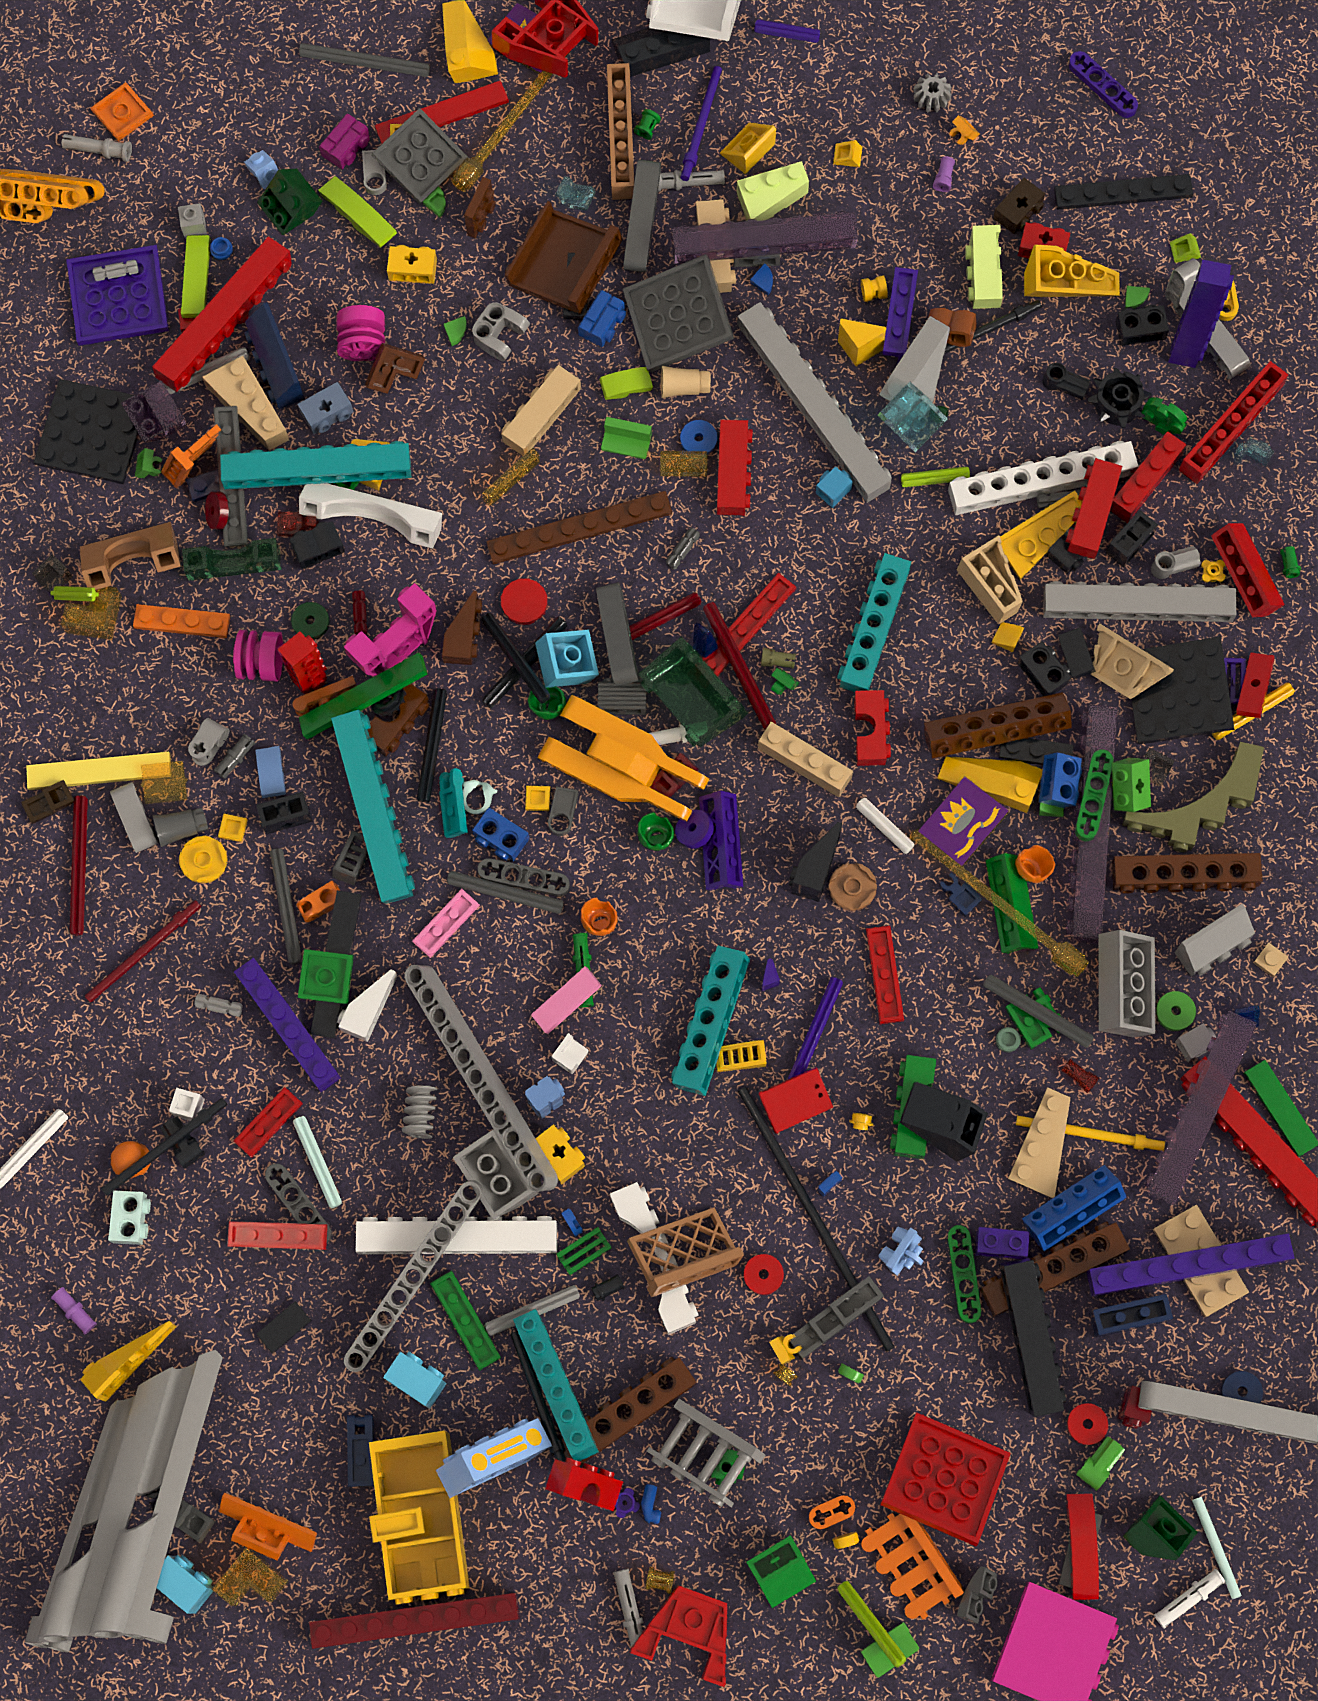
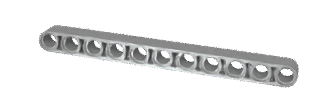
M428 965L409 966L405 972L406 983L525 1183L534 1192L553 1190L558 1183L555 1170L437 973ZM468 1052H469V1054H470L469 1061H468V1059H467V1053H468ZM480 1072H481V1074H482V1079H481V1081H480V1079H479V1074H480ZM492 1092H493V1094H494V1100H493V1102H492V1099H491ZM504 1113L506 1114V1122L503 1119ZM516 1134L519 1136L518 1143L516 1142ZM529 1154L531 1156V1163L528 1161ZM541 1175H542L543 1178H544V1183H543V1185L541 1184V1181H540Z

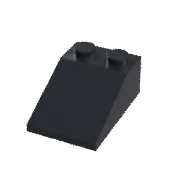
M837 822L800 859L798 867L793 866L789 879V886H792V894L820 902L841 835L842 823Z

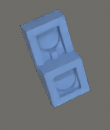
M280 747L257 749L256 759L262 798L286 795Z

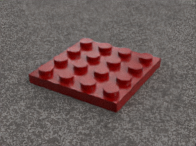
M916 1412L880 1505L976 1547L981 1538L1011 1453Z

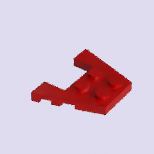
M677 1585L632 1645L629 1653L652 1661L661 1635L710 1652L701 1679L725 1688L727 1603Z

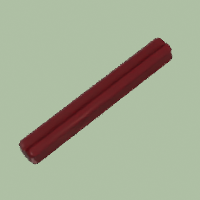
M694 592L630 625L632 640L701 605V598Z

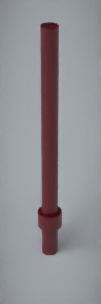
M194 900L182 912L178 911L172 916L173 919L91 989L85 995V998L90 1003L94 1001L179 926L182 928L189 922L187 919L202 906Z

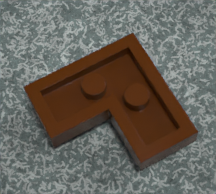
M382 343L365 385L369 389L388 394L396 373L417 379L425 357L421 354Z

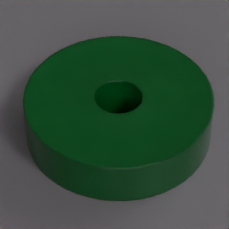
M306 602L294 610L291 624L296 634L301 631L305 637L309 635L315 640L327 632L330 619L322 605L315 602ZM309 618L315 619L312 624H307L306 621Z

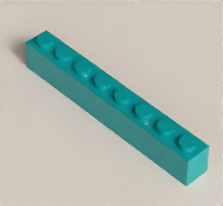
M394 441L383 445L380 443H369L367 446L347 444L344 447L335 448L326 445L319 449L299 447L297 450H286L278 448L270 452L262 450H252L250 453L230 451L227 454L220 455L221 482L224 490L412 478L409 443Z
M360 710L333 717L331 720L381 902L388 904L412 897V890L415 889V884L412 876L407 874L406 867L409 866L406 853L401 852L399 845L402 843V837L399 829L395 830L393 821L396 820V815L393 807L388 805L387 798L390 797L387 784L382 783L380 776L384 774L380 760L376 761L374 752L377 751V746L374 738L369 736L368 729L371 728L369 718Z

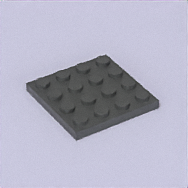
M707 254L623 288L644 362L649 373L661 369V366H669L734 339Z

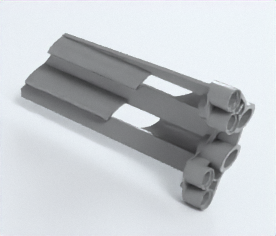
M216 1350L199 1355L198 1360L188 1367L182 1369L171 1367L138 1385L135 1396L126 1400H117L110 1406L40 1615L32 1616L24 1643L66 1653L70 1651L73 1637L78 1636L117 1638L124 1635L161 1644L167 1643L174 1617L152 1611L150 1608L223 1358ZM160 1488L152 1517L144 1523L126 1530L136 1496H143ZM97 1523L90 1550L71 1566L82 1528Z

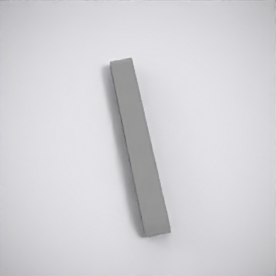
M468 1180L460 1186L344 1357L345 1367L349 1371L359 1372L368 1364L483 1194V1188L478 1181ZM472 1185L477 1189L476 1198L470 1199L465 1196L464 1189L466 1186ZM451 1207H460L463 1211V1217L461 1219L452 1218L450 1215ZM437 1228H446L449 1232L448 1239H438L436 1236ZM425 1248L432 1249L435 1254L434 1259L431 1261L424 1260L422 1250ZM408 1270H417L420 1273V1280L417 1282L410 1281L407 1276ZM394 1291H403L406 1295L405 1302L399 1303L395 1301L393 1297ZM381 1311H387L391 1314L392 1320L390 1323L380 1321L379 1313ZM373 1332L377 1336V1343H367L365 1333ZM351 1354H360L363 1358V1363L361 1365L353 1364L350 1359Z
M1141 1381L1139 1408L1318 1444L1317 1415L1156 1382Z

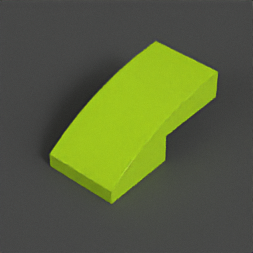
M646 367L615 372L602 376L599 379L605 400L624 398L629 393L647 392L653 388L649 371H647Z

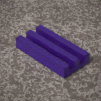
M1224 657L1226 675L1227 663H1230L1231 705H1238L1239 699L1235 698L1236 664H1240L1241 694L1246 673V659Z

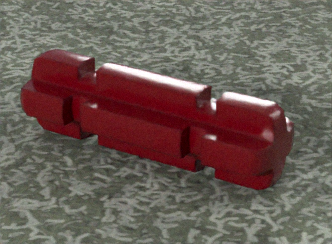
M362 590L353 591L354 633L357 635L362 631L367 635V626L365 624L367 623L366 605L364 603L366 602L365 592Z

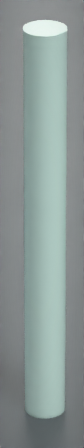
M1202 1497L1192 1500L1226 1582L1232 1599L1238 1598L1242 1595Z

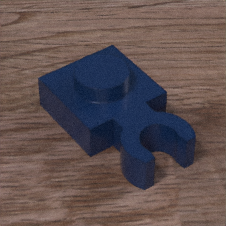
M950 873L948 878L952 880L953 884L947 886L941 881L939 887L942 891L952 894L948 901L966 917L982 902L983 898L967 882L960 886L957 876Z

